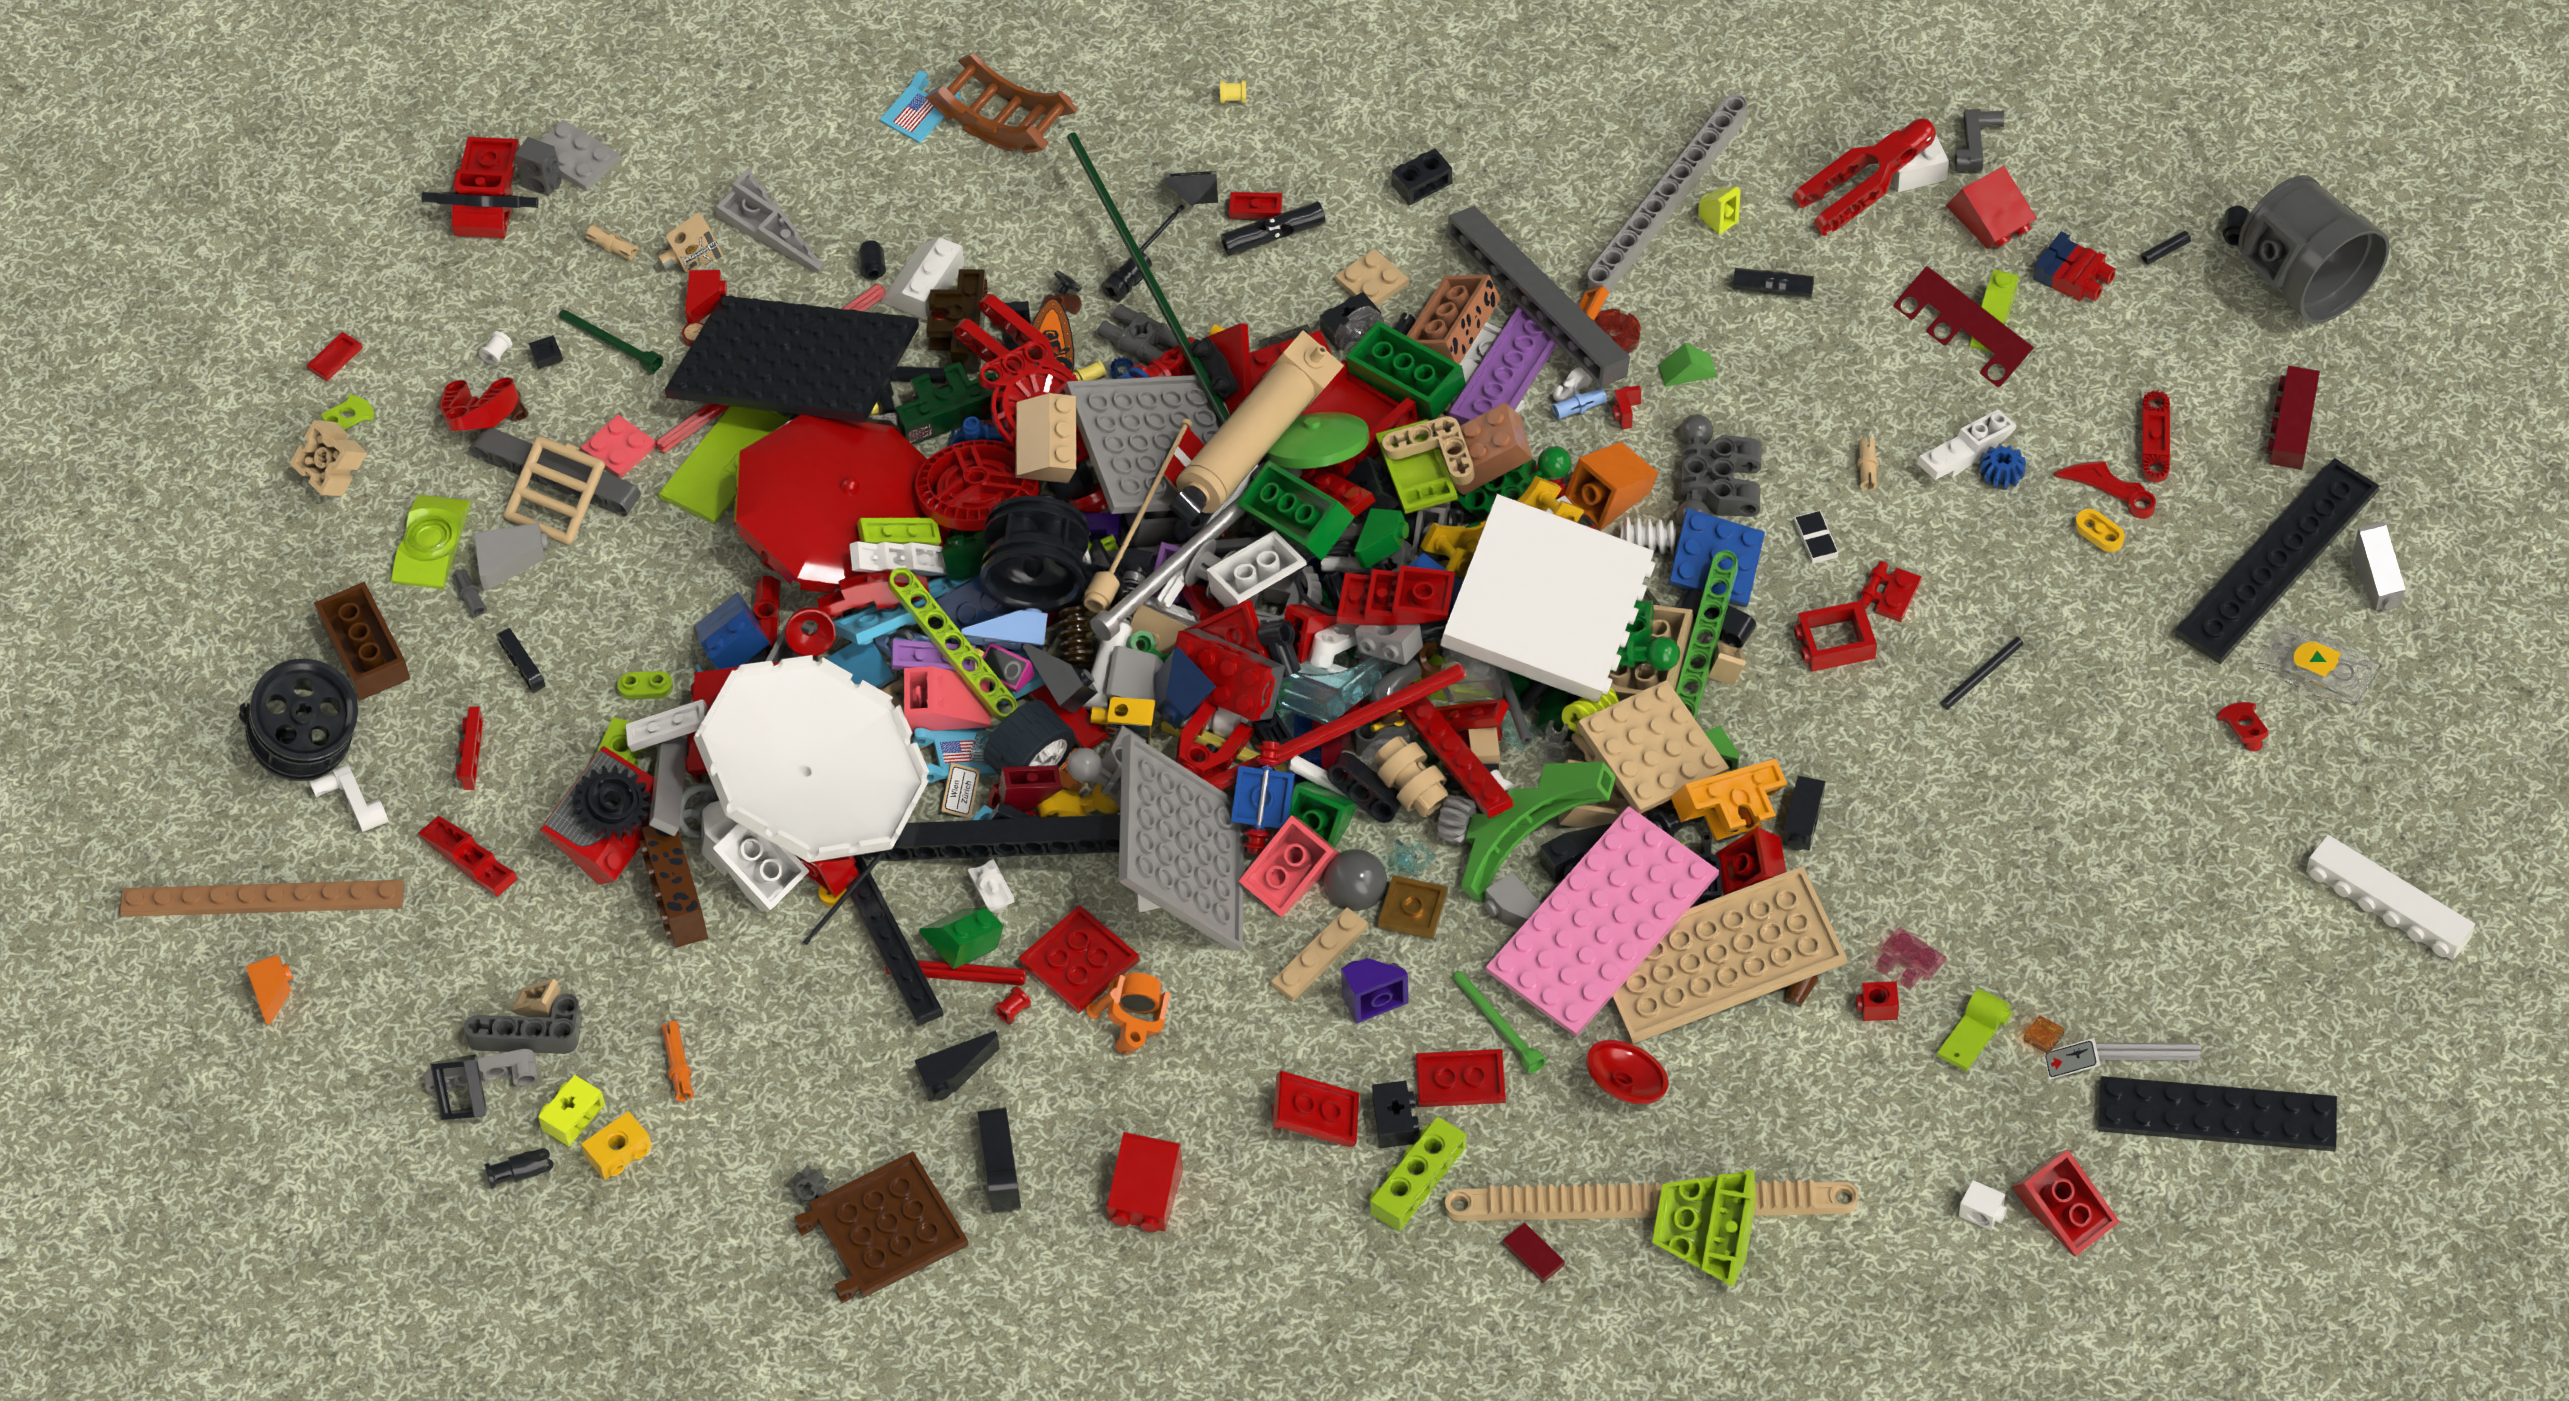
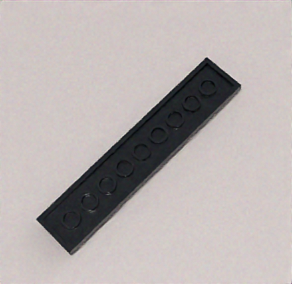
M2334 458L2176 629L2175 636L2221 664L2378 493L2380 485Z

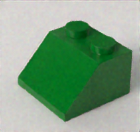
M1307 780L1295 786L1289 818L1291 815L1299 818L1335 848L1350 825L1357 804L1350 798Z
M987 907L964 908L920 928L919 933L955 969L998 948L1004 925Z

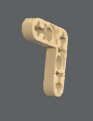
M1446 416L1391 432L1383 438L1384 454L1390 459H1401L1440 447L1450 478L1455 484L1467 485L1475 477L1473 463L1459 423L1453 417ZM1449 428L1450 432H1446L1444 429ZM1433 431L1436 432V437H1433ZM1419 434L1428 435V438L1423 442L1414 440ZM1406 439H1409V445H1407ZM1397 443L1399 447L1393 448L1392 444ZM1452 447H1460L1462 449L1456 455L1447 453ZM1462 463L1465 473L1460 474L1457 464Z

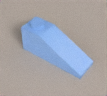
M1028 608L1025 611L1019 610L963 628L961 633L970 644L989 646L993 643L1005 649L1025 651L1023 645L1028 643L1043 651L1048 614L1042 613L1039 609Z

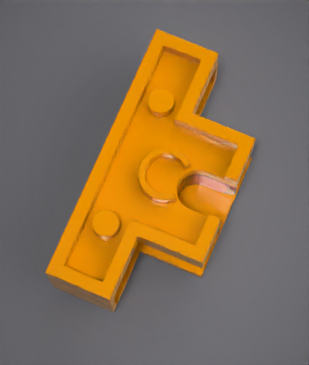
M1772 759L1687 783L1670 798L1681 822L1704 816L1714 840L1718 841L1749 832L1756 827L1761 828V822L1774 818L1776 814L1768 797L1773 796L1787 782L1777 759Z

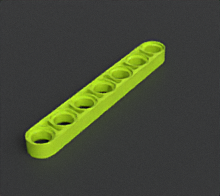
M904 567L894 569L888 581V587L992 716L999 721H1003L1017 708V702L1013 695L915 575ZM898 575L905 576L909 584L906 587H898L894 583V578ZM915 596L922 597L926 605L923 608H916L911 604V599ZM932 617H937L942 621L943 626L940 629H933L929 626L928 620ZM949 638H954L959 641L960 648L950 650L946 647L945 641ZM966 659H971L976 662L977 669L967 671L963 668L962 662ZM983 680L991 681L994 685V690L992 692H984L980 689L979 683ZM1001 701L1008 702L1012 710L1007 714H1003L998 711L996 704Z

